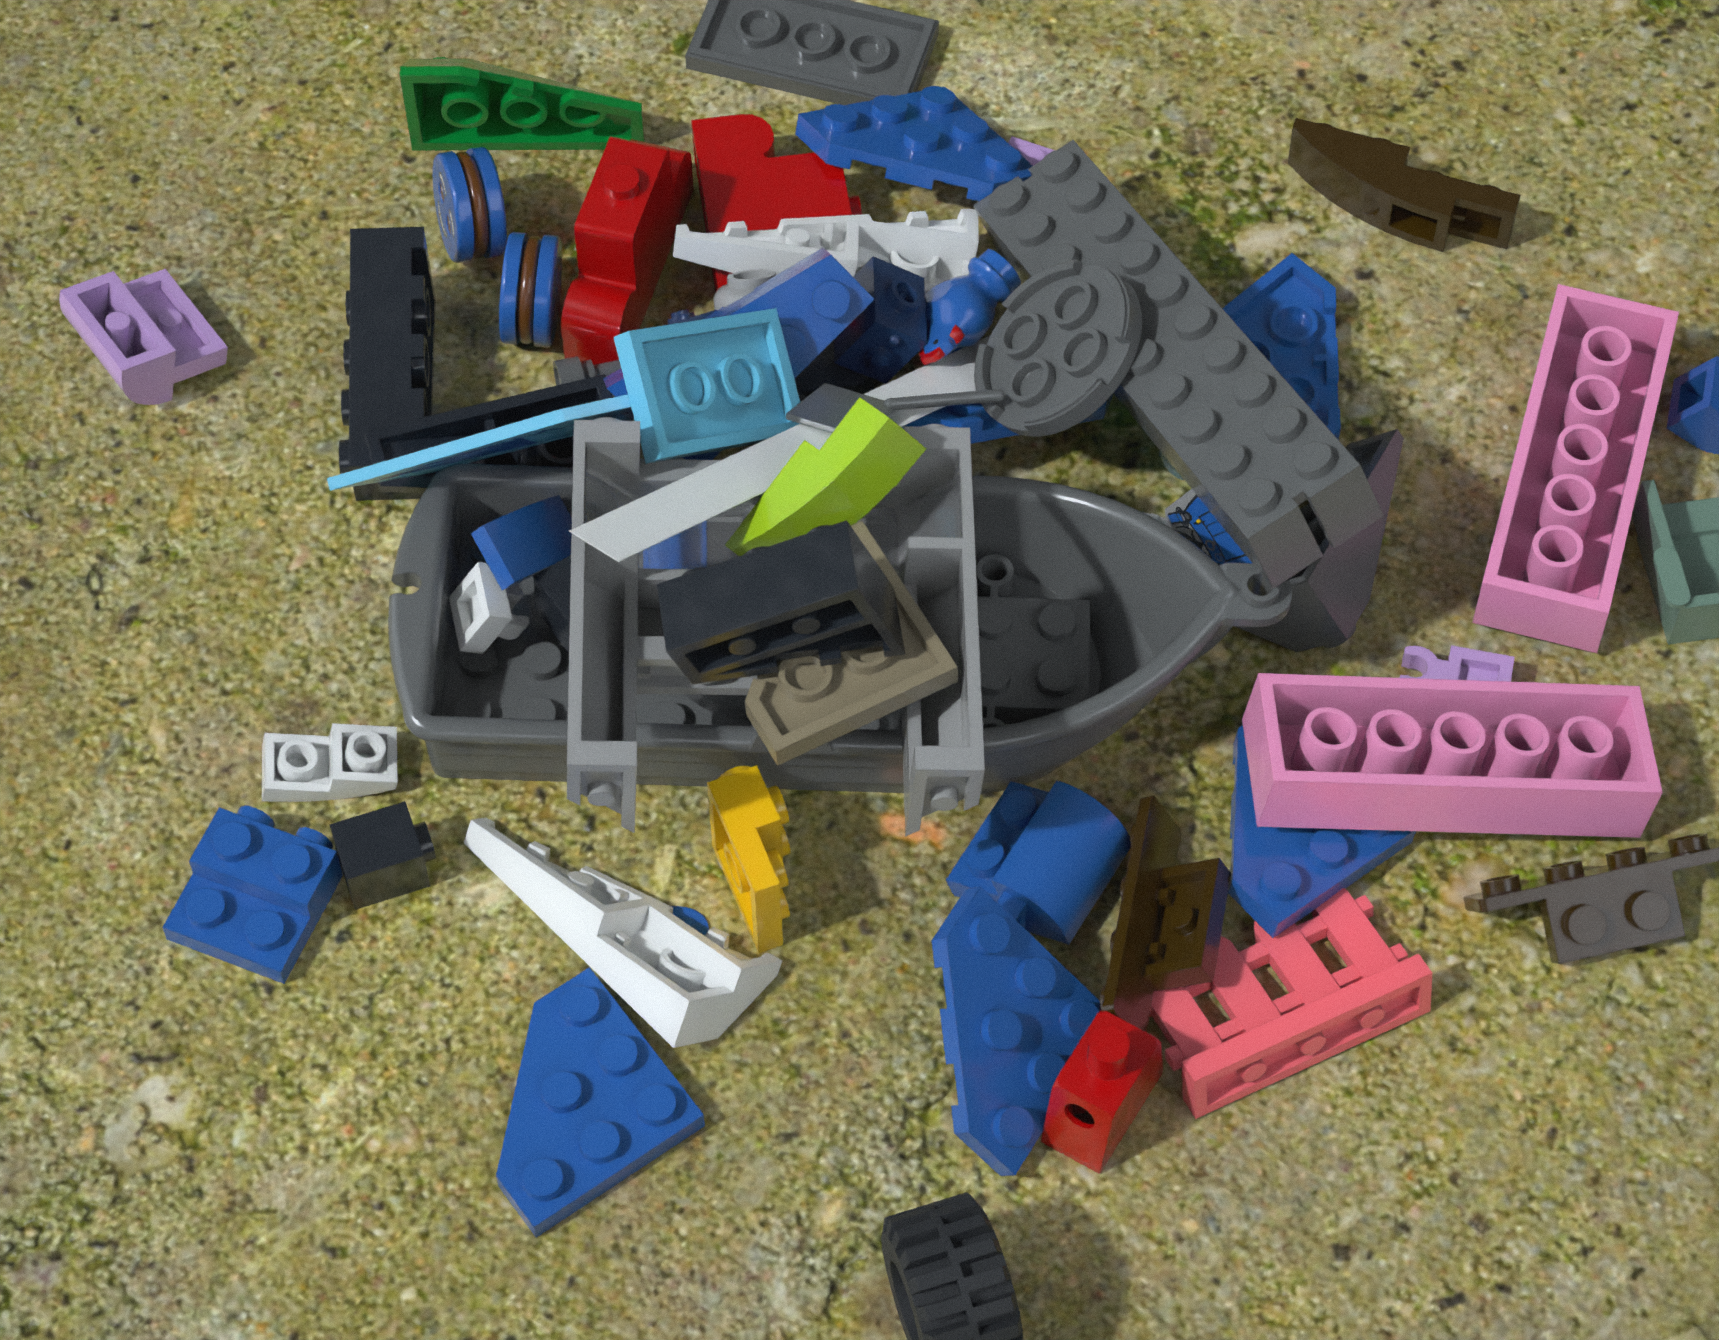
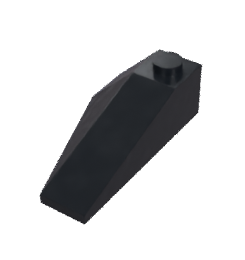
M603 374L363 431L364 440L373 465L552 411L613 398V396L605 386L603 378L606 375ZM574 436L467 464L573 467ZM439 471L378 482L380 491L423 494L432 478Z

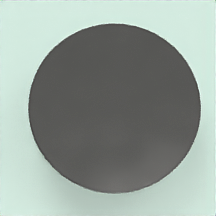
M1078 259L1061 262L1036 273L1016 288L1002 303L1007 310L995 326L987 344H979L974 366L976 391L1001 389L1004 391L1005 398L1002 401L981 403V405L1001 425L1019 435L1047 436L1064 431L1080 423L1101 407L1115 392L1135 358L1142 331L1141 306L1135 291L1112 268L1109 269L1095 264H1082Z

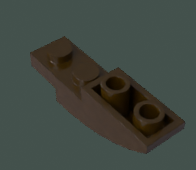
M1299 118L1295 119L1292 128L1288 164L1310 186L1354 217L1386 233L1440 252H1444L1449 235L1507 249L1513 232L1521 195L1503 191L1495 186L1480 185L1445 176L1437 171L1407 166L1410 147L1396 144L1384 138H1373L1338 129L1326 123H1315Z

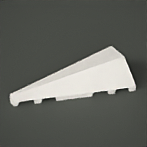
M961 209L957 219L928 221L925 211L909 212L905 222L895 223L873 221L870 214L781 219L777 229L747 231L744 221L728 222L724 232L716 233L692 232L687 224H681L676 226L673 257L731 273L747 270H771L778 275L819 249L824 248L852 276L874 256L924 277L926 293L934 286L950 278L969 274V260L976 257L979 243L978 214L975 209Z
M488 818L472 819L470 821L464 844L673 1048L718 1039L778 975L782 960L766 952L761 957L752 959L729 948L730 934L712 927L704 936L673 915L672 906L588 866L581 868L579 872H571L549 861L550 848L534 841L525 850L495 829V822Z

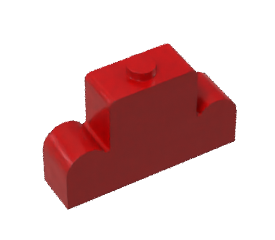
M737 114L691 120L693 155L706 233L724 232L727 223L744 221L747 231L777 229L781 219L862 215L859 195L848 196L843 168L826 164L815 152L775 157L774 132L771 125L763 118L753 114ZM711 267L716 293L720 287L727 284V276L733 273Z
M612 136L609 138L574 226L579 273L568 289L562 310L561 334L564 358L578 356L580 361L591 359L593 365L619 360L613 337L627 331L640 329L674 242L676 226L681 224L694 190L690 152L634 139L629 141Z

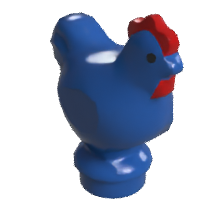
M987 249L978 258H971L968 264V275L950 278L925 293L927 344L919 352L920 360L924 365L942 360L957 348L970 347L976 344L992 325L997 303H1003L1021 285V279L1015 269L994 250Z

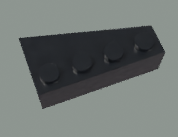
M424 227L350 229V290L346 291L345 299L346 320L350 328L349 339H344L343 344L345 375L349 376V389H342L341 392L342 422L344 426H349V440L339 441L340 474L372 465L363 431L432 415L436 297ZM378 482L353 487L356 501L420 499L423 495L422 493L380 491Z

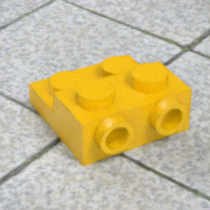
M746 765L737 766L725 771L718 779L707 782L712 847L756 949L760 954L783 945L782 919L790 917L789 906L782 889L789 885L783 864V856L791 854L788 837L783 827L784 824L789 823V815L777 785L769 788L766 787L757 765L753 767Z

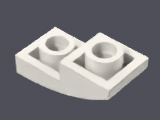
M332 723L329 736L264 734L262 743V801L310 802L337 800L396 789L397 727Z

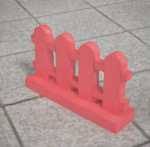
M1342 888L1312 911L1313 919L1297 926L1294 923L1274 938L1254 921L1255 945L1238 952L1230 940L1221 936L1213 982L1154 991L1149 1017H1153L1172 1046L1165 1049L1167 1063L1173 1071L1182 1068L1183 1100L1195 1119L1431 1011L1432 971L1419 953L1408 958L1407 952L1400 943L1390 948L1386 945L1368 920V918L1373 917L1374 906L1366 895L1354 900L1351 894L1345 888ZM1326 937L1347 965L1346 968L1333 974L1329 973L1310 946ZM1268 963L1289 992L1273 1001L1252 972ZM1209 990L1213 992L1231 1019L1214 1028L1193 999V997Z

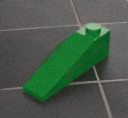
M436 57L433 59H409L400 66V81L412 151L468 150L476 147H485L487 150H605L611 136L629 141L634 139L645 142L642 103L469 58Z

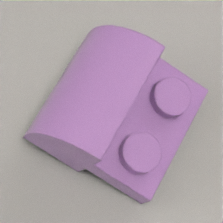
M166 269L124 284L116 273L112 271L60 290L59 301L62 313L124 394L135 403L155 405L171 401L174 383L226 364L228 347Z

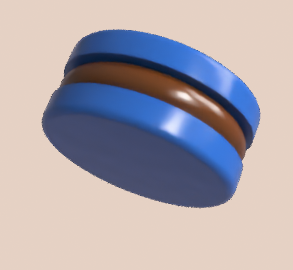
M485 147L470 148L467 152L460 151L456 154L453 151L438 153L433 161V193L438 224L448 256L453 262L461 263L471 261L472 258L483 256L485 258H493L503 255L507 243L506 212L501 183L492 155Z
M512 232L508 236L502 267L499 302V334L502 343L518 345L519 341L524 344L534 342L535 347L545 348L553 345L557 328L562 282L563 256L562 241L559 236L544 235L543 238L534 235L528 238L527 233Z

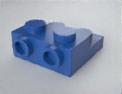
M244 805L239 808L237 813H233L219 807L189 860L193 874L163 925V931L167 940L285 984L343 877L337 851L333 850L332 842L325 835L314 829L301 827L295 835L274 828L275 823L272 818L257 808Z

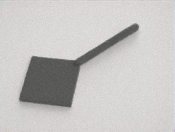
M824 383L787 412L786 420L833 433L859 397L886 416H889L895 410L1000 402L1005 398V393L1001 389L881 400Z

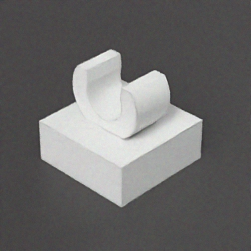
M477 562L449 597L460 651L483 654L497 636L508 640L515 639L529 624L528 617L511 614V610L523 597L522 589L513 585L502 591L487 563Z

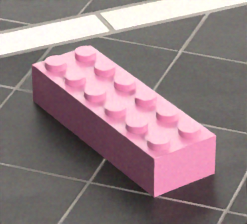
M1558 284L1472 623L1597 653L1611 607L1677 324L1678 311Z
M1258 673L1242 718L1257 827L1640 838L1663 793L1640 686Z

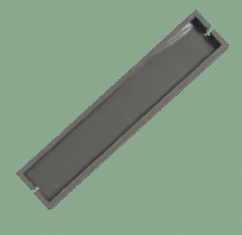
M1074 140L1058 150L1047 154L1040 162L1029 168L1031 177L1025 181H1022L1017 176L1008 183L1000 185L992 194L973 205L997 251L1011 264L1023 283L1036 273L1050 266L1078 259L1082 264H1095L1109 269L1112 268L1130 284L1141 306V338L1131 367L1115 390L1114 395L1273 589L1323 556L1298 506L1307 499L1328 542L1334 549L1384 516L1361 465Z

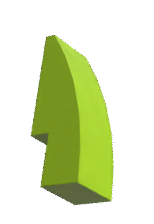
M859 397L820 450L806 440L802 442L725 546L738 556H742L753 548L771 546L807 534L818 526L834 525L846 520L851 526L868 514L900 482L927 448L891 418Z

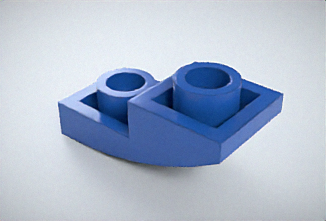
M557 495L488 522L471 533L503 591L571 555L572 533L569 531L572 530V517L561 497Z

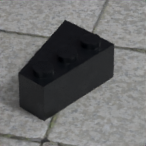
M847 520L834 525L818 526L807 534L771 546L756 547L747 551L742 556L709 567L694 568L686 571L682 576L657 584L666 652L692 684L777 673V661L819 655L820 666L841 664V652L883 646L884 657L906 654L894 587Z

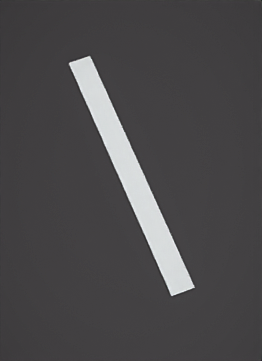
M990 336L978 341L973 346L964 347L947 355L938 362H932L864 395L886 400L897 397L976 391L974 366L979 344H987ZM945 406L895 410L888 417L900 427H903ZM798 424L580 525L569 532L617 562H620L765 493L804 440L820 450L832 433Z

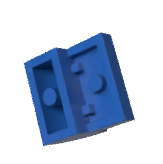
M1057 780L1051 790L1047 792L1010 781L946 878V882L953 895L961 897L965 889L979 886L995 901H998L1003 891L1027 903L1025 929L1027 931L1069 945L1130 850V836L1118 818L1104 805L1087 793L1069 784Z

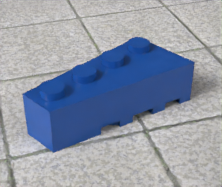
M821 248L754 288V291L727 307L720 308L704 319L776 308L795 379L874 298L826 249ZM621 368L603 378L606 388L615 397L628 394ZM722 450L681 458L686 460H713Z

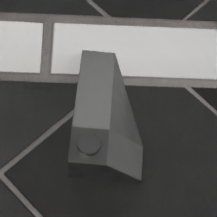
M1398 429L1349 443L1345 447L1361 465L1384 516L1334 549L1328 542L1310 503L1300 508L1323 556L1289 578L1293 592L1291 607L1281 621L1266 627H1235L1294 652H1301L1320 646L1333 648L1341 645L1354 634L1356 623L1370 600L1404 440Z

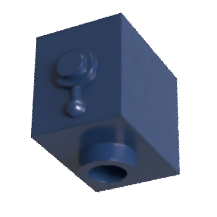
M873 256L853 277L874 300L834 339L835 364L887 384L927 344L924 277Z

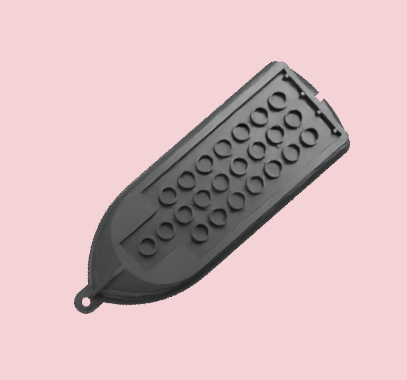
M463 463L448 466L440 470L432 478L405 527L397 551L391 580L397 586H414L419 588V590L413 594L395 593L389 597L388 635L390 658L406 726L416 737L425 740L432 770L440 777L567 782L569 653L536 610L533 576L515 584V586L522 589L523 597L511 610L513 615L528 617V626L515 639L508 640L497 636L483 654L460 651L449 597L477 562L487 563L471 535L482 525L520 508L557 495L561 497L572 517L573 467ZM972 476L985 764L981 794L1004 791L1010 781L1025 785L1038 780L1100 743L1135 717L1188 664L1217 645L1233 626L1266 627L1281 621L1291 607L1293 592L1289 579L1273 589L1252 563H1224L1219 566L1194 543L1171 527L1137 509L1089 491L1032 479ZM584 485L585 524L613 511V507L605 497ZM960 489L933 502L925 509L922 514V537L962 538ZM708 519V553L726 547L725 544L744 519ZM863 521L897 573L895 527L886 521ZM643 551L639 552L638 568H643ZM637 694L636 784L707 787V782L718 779L721 774L731 768L743 765L750 767L757 765L767 788L777 785L779 789L904 793L901 708L777 766L749 718L748 720L736 719L711 712L691 701L684 694Z

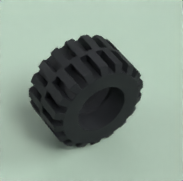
M962 1193L884 1218L881 1236L883 1257L895 1305L907 1340H1023V1328L1018 1302L999 1241L985 1211L969 1193Z

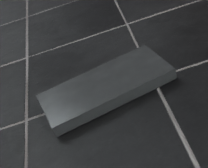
M708 0L685 55L686 69L841 105L873 100L880 95H902L918 91L939 35V21L851 0Z

